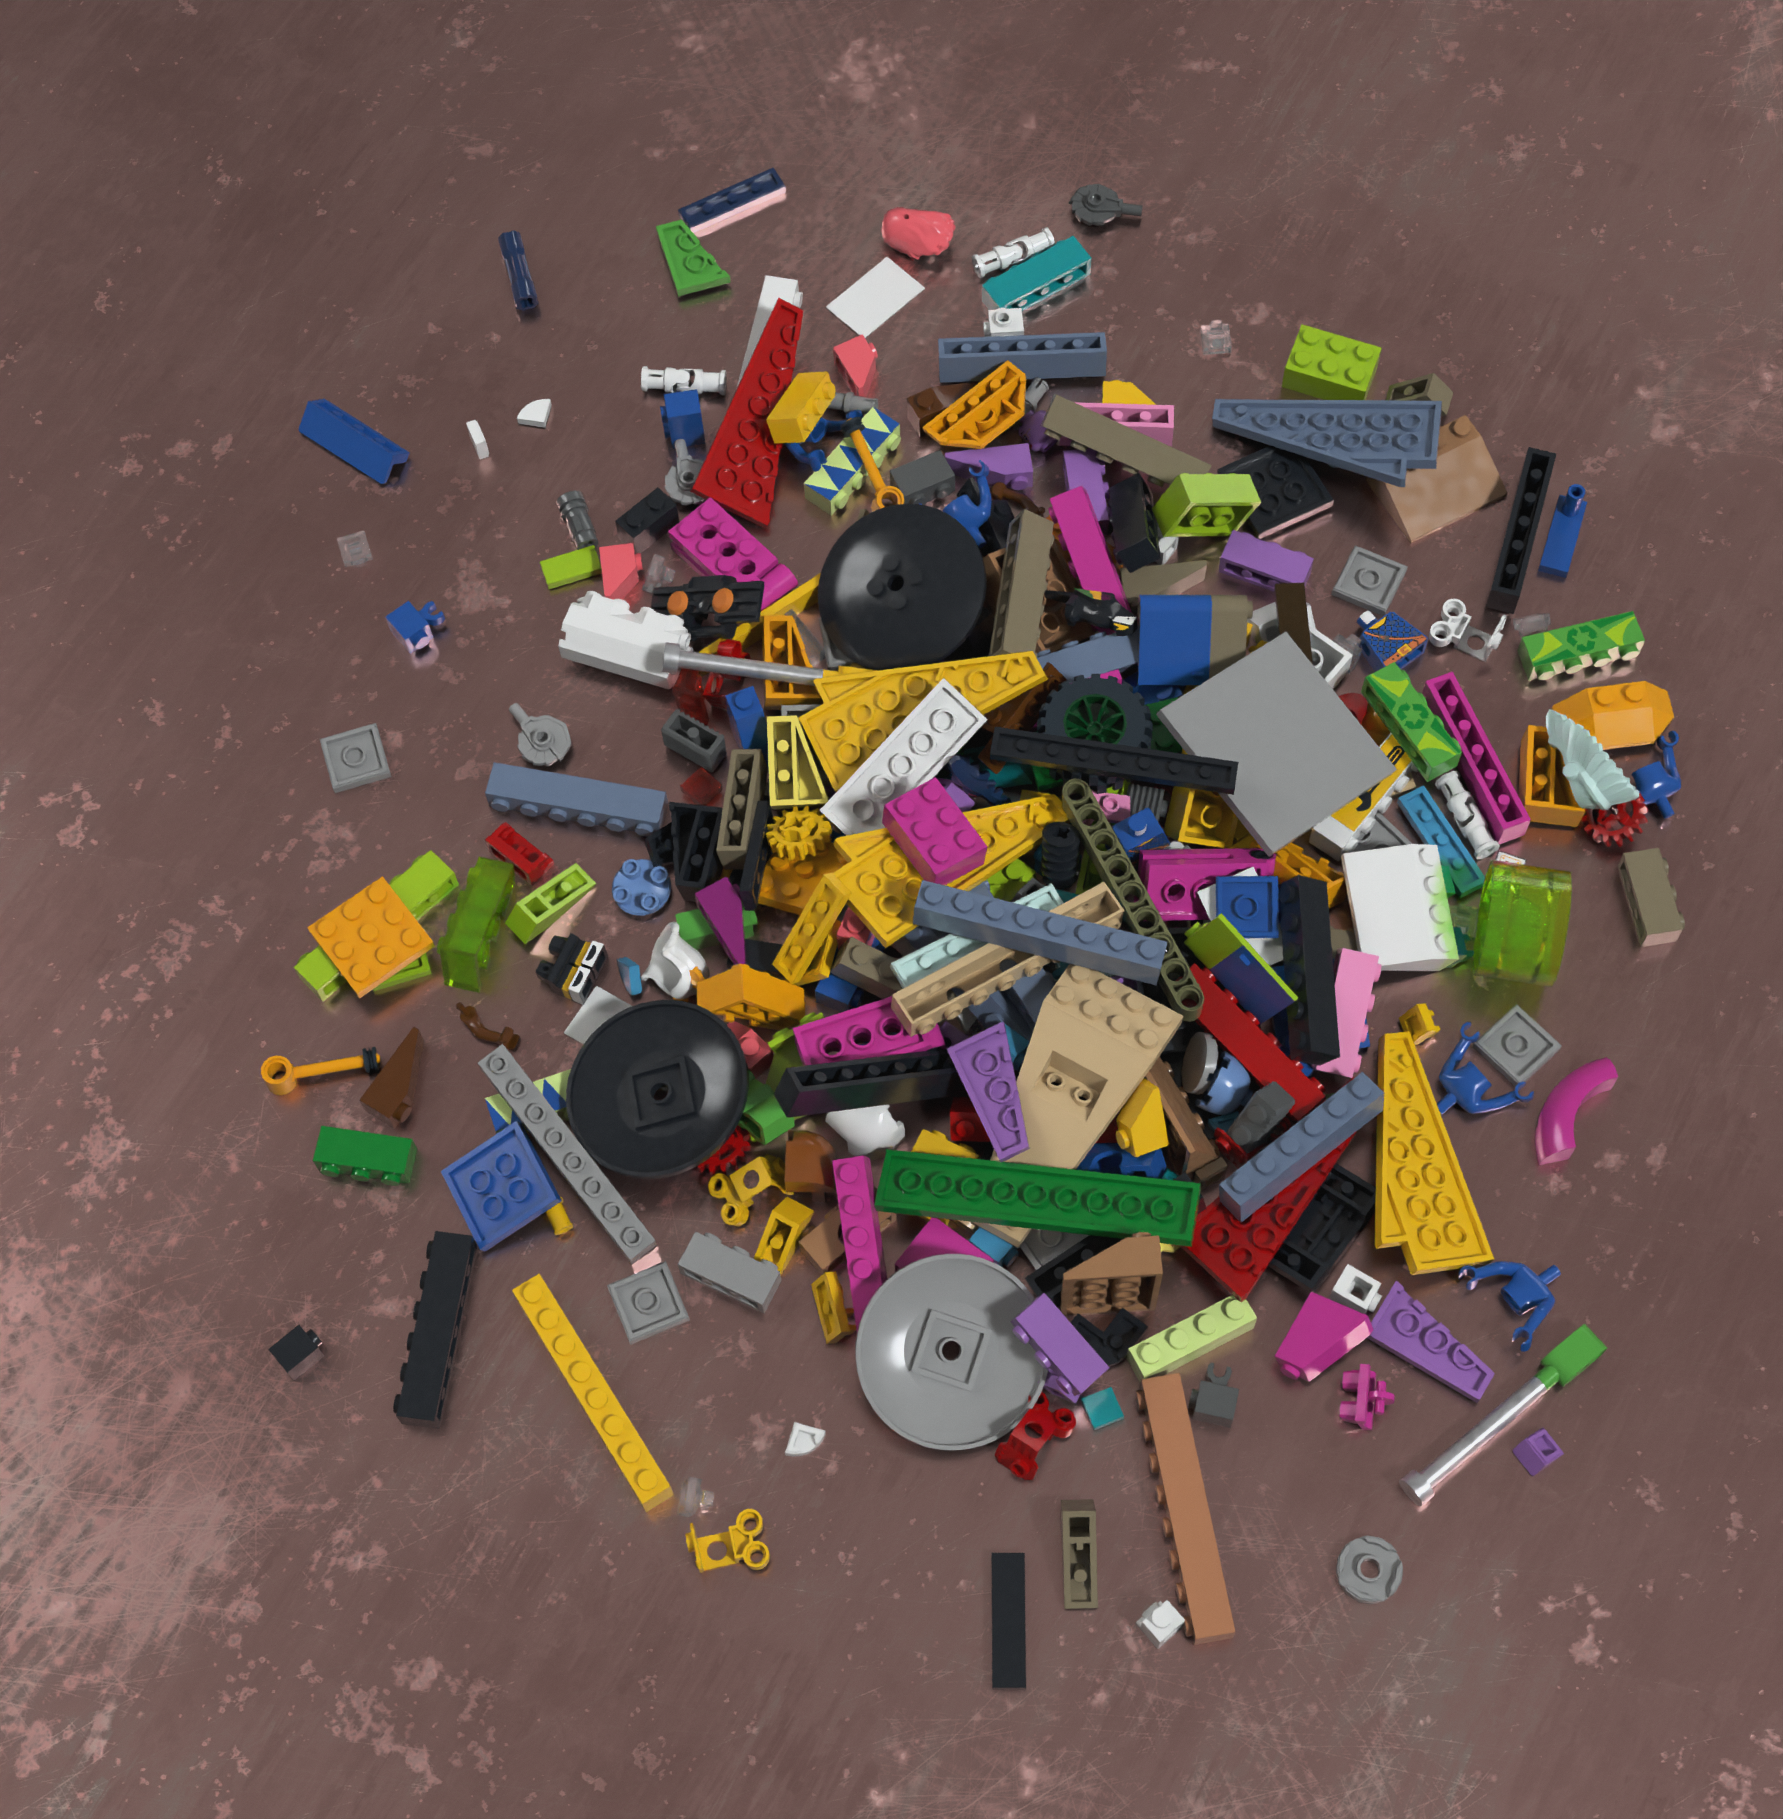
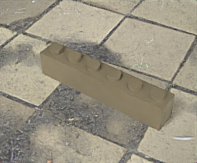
M1054 394L1040 425L1046 428L1044 434L1059 441L1061 436L1072 440L1070 446L1086 452L1088 447L1098 452L1096 458L1109 464L1112 463L1113 459L1123 463L1121 469L1135 475L1139 471L1149 475L1147 481L1163 487L1164 483L1171 485L1179 474H1206L1212 466L1057 394Z
M1023 509L1009 523L989 656L1033 651L1037 657L1035 650L1036 643L1041 634L1039 622L1044 611V605L1042 604L1043 595L1048 585L1046 574L1051 564L1049 553L1054 542V535H1052L1054 522L1026 509Z

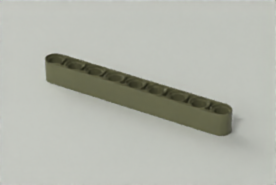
M1075 778L1067 781L1062 791L1063 810L1071 824L1079 831L1080 841L1102 881L1106 883L1123 907V919L1130 932L1167 941L1166 950L1168 952L1164 954L1158 983L1172 1009L1184 1016L1183 1021H1195L1200 1017L1204 1003V995L1090 787L1081 779ZM1079 794L1083 798L1076 801L1070 799L1069 796ZM1085 819H1093L1097 823L1092 826H1087L1082 821H1084ZM1100 844H1106L1111 849H1109L1108 851H1100L1096 848V846ZM1118 869L1125 874L1121 877H1115L1110 872ZM1134 895L1139 900L1131 903L1126 901L1124 897ZM1145 920L1151 922L1154 926L1145 929L1140 927L1138 923ZM1169 973H1178L1182 979L1180 981H1172L1167 975ZM1192 999L1197 1005L1193 1008H1187L1181 1001Z

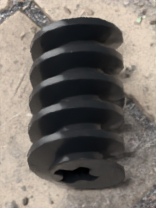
M1053 822L1046 825L1042 831L1041 872L1043 874V882L1046 885L1052 883L1055 889L1071 887L1076 883L1079 875L1081 836L1079 831L1071 824Z

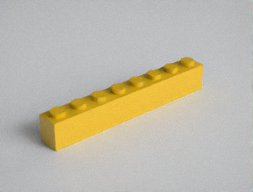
M540 1273L514 1288L512 1292L645 1512L672 1497L674 1494L671 1486Z

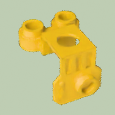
M768 1154L765 1155V1158L757 1157L731 1175L715 1174L708 1183L709 1193L713 1197L727 1201L721 1209L722 1220L726 1224L736 1227L742 1226L748 1220V1207L754 1204L752 1197L769 1186L778 1187L784 1194H794V1192H786L784 1161L779 1157L776 1158ZM754 1170L759 1175V1183L755 1188L748 1189L744 1184V1176L748 1171ZM721 1180L722 1188L717 1191V1183ZM734 1207L735 1214L732 1218H730L729 1212L731 1208Z
M754 1509L741 1511L737 1516L736 1525L729 1526V1531L697 1538L694 1524L690 1523L691 1532L685 1533L689 1553L695 1552V1562L700 1573L740 1563V1560H744L750 1569L760 1570L770 1560L767 1546L763 1542L753 1541V1537L759 1535L763 1529L762 1517ZM747 1520H754L756 1522V1527L753 1530L744 1528ZM719 1541L725 1544L727 1552L723 1559L713 1560L708 1556L707 1550L711 1543ZM754 1552H761L763 1554L760 1562H753L751 1560V1555Z

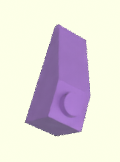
M1029 443L945 453V458L955 476L965 479L974 477L970 474L969 467L975 473H979L982 470V465L979 463V460H981L989 468V474L986 477L989 486L1001 482L1008 489L1014 490L1033 487V467Z

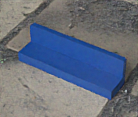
M326 399L308 401L298 429L300 433L380 484L387 483L393 465L405 463L410 453Z

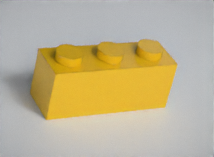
M828 371L805 372L796 375L766 419L775 444L806 441L836 396L835 386L831 382Z

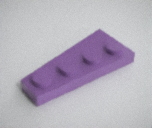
M1004 1022L947 1048L1000 1162L1002 1163L1030 1149Z
M1397 1280L1395 1281L1371 1322L1373 1331L1367 1338L1478 1403L1495 1373L1466 1345L1458 1342L1450 1334L1448 1328L1441 1322L1438 1323L1417 1299L1414 1300L1404 1290V1287Z

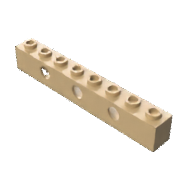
M1105 882L1048 911L1115 929L1120 928L1124 915L1123 907ZM988 943L892 994L891 1008L910 1037L918 1033L921 1035L926 1034L938 1022L944 1019H954L962 1013L964 1008L972 1004L974 1006L980 1005L989 998L990 994L998 990L1006 991L1016 983V980L1024 976H1034L1044 965L1052 961L1053 963L1060 961ZM1004 960H1013L1017 963V965L1004 972L1000 970V964ZM959 988L963 990V994L950 1001L948 1000L947 992L950 989Z

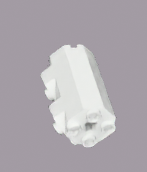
M588 591L585 597L577 599V603H571L561 631L566 632L565 640L559 639L558 647L561 658L669 690L672 687L677 689L680 687L683 680V668H678L677 673L662 672L666 642L680 644V650L693 652V648L689 647L691 634L683 627V619L676 615L667 616L657 613L649 607H641L639 613L633 614L629 611L630 605L624 600L605 598L594 591Z

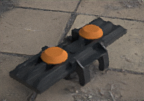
M726 575L692 577L689 583L683 584V586L654 588L651 609L663 615H676L683 619V626L691 634L690 641L710 637L733 639L737 623L759 622L764 582H737L735 577ZM708 614H714V621L721 624L717 626H701L702 621L707 620Z

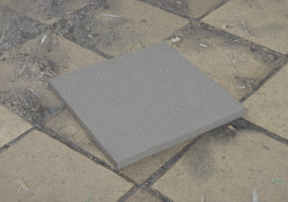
M1287 632L1282 633L1160 709L1156 714L1188 755L1239 762L1234 795L1219 793V795L1268 857L1391 776L1397 770Z

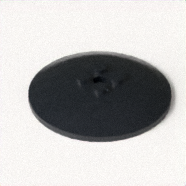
M898 504L873 511L856 521L839 537L825 560L818 586V605L824 628L832 642L844 655L867 669L887 670L938 663L952 654L967 639L979 619L987 588L983 556L967 529L955 518L939 509L920 504ZM896 578H903V587L898 591H892V582Z
M656 1000L629 1007L599 1026L583 1044L575 1058L566 1089V1107L571 1128L586 1152L596 1162L617 1174L637 1179H660L681 1174L709 1159L726 1143L734 1132L747 1102L749 1090L748 1064L741 1044L731 1029L718 1016L703 1007L678 1000ZM667 1087L669 1089L668 1095L664 1099H654V1094L659 1088Z

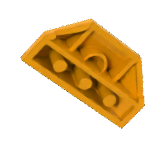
M1007 360L923 426V431L940 445L974 449L984 448L1025 415V373Z
M1647 681L1586 688L1556 703L1551 708L1560 714L1566 715L1575 724H1580L1584 726V729L1589 730L1590 735L1597 738V743L1602 744L1603 750L1654 744L1674 719L1668 691Z

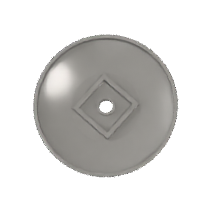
M959 1253L933 1255L914 1261L899 1269L871 1297L864 1310L857 1331L855 1344L856 1368L861 1387L871 1407L896 1433L909 1441L933 1449L947 1451L972 1449L993 1442L1010 1432L1018 1425L1027 1411L1035 1405L1042 1392L1048 1370L1042 1367L1034 1357L1036 1351L1028 1342L1023 1344L1012 1331L1014 1326L1010 1322L1035 1300L1033 1295L1008 1270L996 1263L973 1255ZM949 1341L957 1342L960 1347L959 1355L954 1359H946L942 1354L944 1344ZM1029 1395L1032 1397L1030 1402H1028Z

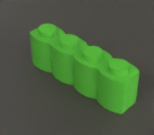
M748 1069V1097L738 1126L746 1129L759 1143L766 1145L794 1127V1117H786L774 1096L772 1088L768 1084H763L756 1080L753 1073Z

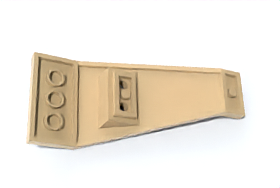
M1069 964L1042 1003L1016 1081L1030 1149L1004 1162L1076 1170L1157 1061L1181 1025L1184 1016L1097 970ZM1052 1082H1055V1083L1059 1084V1086H1055V1085H1053V1084H1051V1083H1052ZM1079 1097H1083V1098H1085V1099H1087V1100H1085V1101H1084V1100H1081V1099H1079ZM994 1149L990 1160L1000 1161ZM972 1222L1017 1248L1021 1246L1031 1231V1228Z

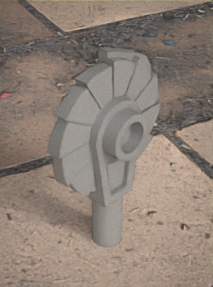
M678 439L675 441L678 456L677 465L675 467L672 466L668 475H665L666 486L664 488L671 500L681 503V505L694 503L695 506L706 500L690 492L704 460L691 458V455L688 454L686 441Z
M518 703L511 705L509 712L520 723L522 733L518 735L519 745H517L522 758L533 763V766H550L557 760L561 762L572 745L567 725L549 715L539 717L531 715L529 717Z

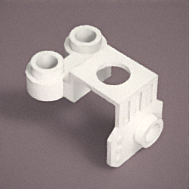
M1458 599L1447 600L1441 611V617L1444 621H1437L1431 626L1429 632L1430 642L1436 647H1444L1453 642L1455 643V649L1486 662L1492 649L1497 650L1504 634L1500 633V631L1504 628L1507 615L1504 614L1491 636L1469 625L1471 616L1465 614L1466 606L1462 601ZM1453 612L1457 616H1451L1448 613ZM1436 635H1443L1445 639L1438 638ZM1472 636H1478L1484 641V647L1480 650H1473L1468 646L1467 640Z

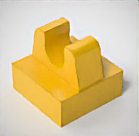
M1426 1003L1416 1004L1398 1018L1403 1031H1410L1415 1045H1419L1425 1039L1434 1036L1441 1030L1439 1026L1434 1025L1432 1017L1435 1014L1432 1010H1428Z

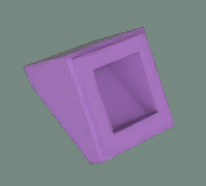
M1544 1428L1525 1438L1513 1449L1514 1455L1532 1476L1542 1471L1564 1454Z

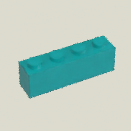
M1074 236L1066 240H1060L1044 252H1038L1029 260L1012 266L1005 273L988 279L982 284V302L988 310L1022 308V311L1091 275L1092 258Z

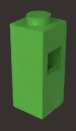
M742 902L745 938L754 937L753 925L758 924L756 912L745 911ZM699 909L675 914L676 921L679 924L680 937L694 949L699 950L720 945V942Z

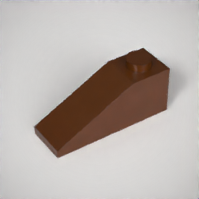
M981 381L930 387L908 397L907 417L918 436L927 435L922 427Z
M415 1027L411 1029L359 1100L366 1112L394 1129L400 1122H404L409 1117L412 1110L411 1106L413 1105L424 1043L419 1029Z

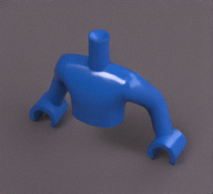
M853 410L846 414L847 420L855 417L863 418L861 410ZM821 417L805 442L817 443L825 436L826 432L841 431L840 426L847 420L830 421ZM805 442L784 443L798 461L811 465L812 470L815 472L821 469V464L827 462L825 454L821 449L807 453L800 446V444Z
M979 460V463L982 465V470L979 473H975L969 467L970 474L977 480L980 504L977 506L968 495H962L943 509V512L955 518L967 529L979 549L984 547L987 542L978 528L989 519L992 505L991 492L986 478L989 474V468L981 460Z
M1676 731L1668 733L1671 743L1666 742L1663 735H1660L1657 739V746L1663 750L1664 767L1660 761H1657L1631 774L1636 784V790L1639 791L1645 800L1643 803L1648 805L1656 802L1664 819L1675 814L1667 797L1681 789V778L1677 770L1673 747L1679 740Z
M1464 1023L1460 1030L1462 1038L1439 1074V1080L1448 1092L1447 1095L1437 1102L1440 1114L1445 1113L1455 1103L1459 1104L1468 1113L1477 1114L1499 1110L1516 1101L1524 1103L1531 1101L1534 1097V1091L1525 1097L1519 1095V1090L1526 1085V1082L1518 1083L1515 1090L1507 1094L1482 1100V1095L1492 1086L1487 1078L1471 1061L1456 1070L1470 1043L1476 1042L1480 1036L1479 1031L1472 1037L1466 1036L1465 1031L1470 1028L1472 1023Z
M1497 1261L1479 1268H1474L1470 1265L1463 1266L1459 1271L1458 1279L1461 1280L1465 1276L1473 1278L1466 1284V1289L1468 1290L1474 1289L1477 1286L1478 1280L1500 1274L1512 1277L1511 1281L1500 1290L1504 1300L1519 1316L1534 1309L1525 1325L1516 1328L1512 1336V1341L1519 1337L1527 1339V1341L1522 1343L1520 1350L1522 1352L1528 1351L1532 1345V1333L1549 1314L1555 1304V1298L1546 1285L1561 1275L1558 1267L1552 1265L1537 1275L1525 1264L1509 1261Z

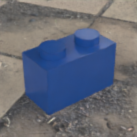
M697 389L664 394L665 406H660L665 439L671 438L672 448L675 449V441L678 439H684L687 447L706 444Z

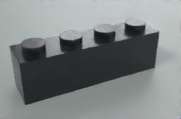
M1140 473L1109 488L1110 500H1108V505L1112 510V516L1109 519L1114 529L1111 537L1115 544L1113 554L1118 564H1124L1129 573L1161 558L1156 518L1152 511L1154 506L1153 493Z

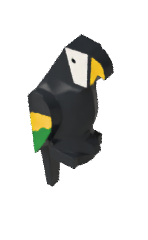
M1074 588V592L1050 590L1045 592V598L1065 603V619L1069 626L1086 622L1100 628H1110L1116 631V636L1133 634L1138 628L1137 617L1125 609L1116 600L1113 593Z

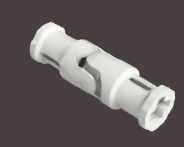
M1045 227L1042 229V232L1028 237L1024 235L1007 242L1004 246H995L990 252L979 256L974 254L971 258L975 273L981 279L985 277L986 273L997 269L1002 271L1007 269L1009 265L1023 263L1034 254L1044 252L1055 245L1054 237L1049 228ZM989 260H993L992 263H989V264H986V265H985V262H987V261H989Z
M647 366L642 368L641 389L645 392L648 389L665 390L666 393L697 389L698 394H702V392H719L720 395H725L726 370H721L720 373L704 372L703 369L676 370L675 368L666 367L665 370L648 369ZM691 376L695 377L693 384L691 382Z
M1451 771L1438 778L1435 786L1437 789L1442 790L1448 801L1446 806L1449 811L1454 813V819L1464 838L1469 839L1475 850V858L1483 859L1489 857L1499 849L1500 845L1491 837L1487 829L1488 823L1475 805L1472 794L1466 791L1462 785L1460 773L1458 771Z

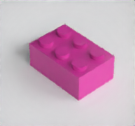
M936 777L884 805L882 824L888 829L891 836L894 837L896 843L925 881L947 885L984 864L987 845Z

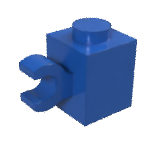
M407 601L385 617L390 631L410 654L417 649H422L433 639L429 625L437 626L445 620L442 611L436 615H430L437 609L433 601L425 604L420 611H417Z

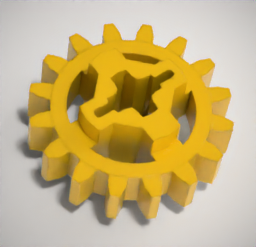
M797 806L793 807L791 812L783 810L781 818L774 816V824L767 825L769 832L766 833L771 852H777L779 858L788 855L789 861H792L795 856H800L801 860H805V855L808 854L814 857L816 856L815 850H825V843L831 842L830 834H832L830 821H828L824 814L820 813L818 808L810 812L809 806H805L802 811H799Z

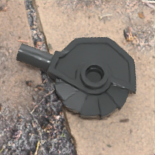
M1101 184L1080 187L1069 201V204H1072V214L1075 213L1079 222L1082 221L1089 226H1092V224L1104 225V223L1114 220V217H1121V214L1141 216L1143 205L1123 203V199H1119L1115 191Z

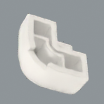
M889 1104L828 1112L825 1122L847 1141L848 1152L855 1157L864 1155L870 1158V1161L884 1158L887 1149L895 1150L905 1140L904 1125L901 1121L898 1120L896 1122L887 1110L890 1107Z

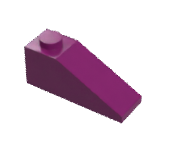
M724 877L695 893L696 904L734 965L746 964L744 915L739 892L740 888L737 884L731 885L728 878Z

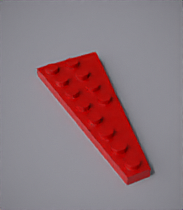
M781 298L777 299L690 491L706 500L711 497L722 508L766 529L770 522L771 505L774 499L773 492L779 468L778 461L780 449L782 448V443H774L766 419L791 384L793 369L795 368L797 342L799 341L804 310Z
M1355 1133L1241 1223L1220 1202L1218 1196L1204 1211L1197 1215L1192 1247L1179 1246L1238 1301L1243 1302Z

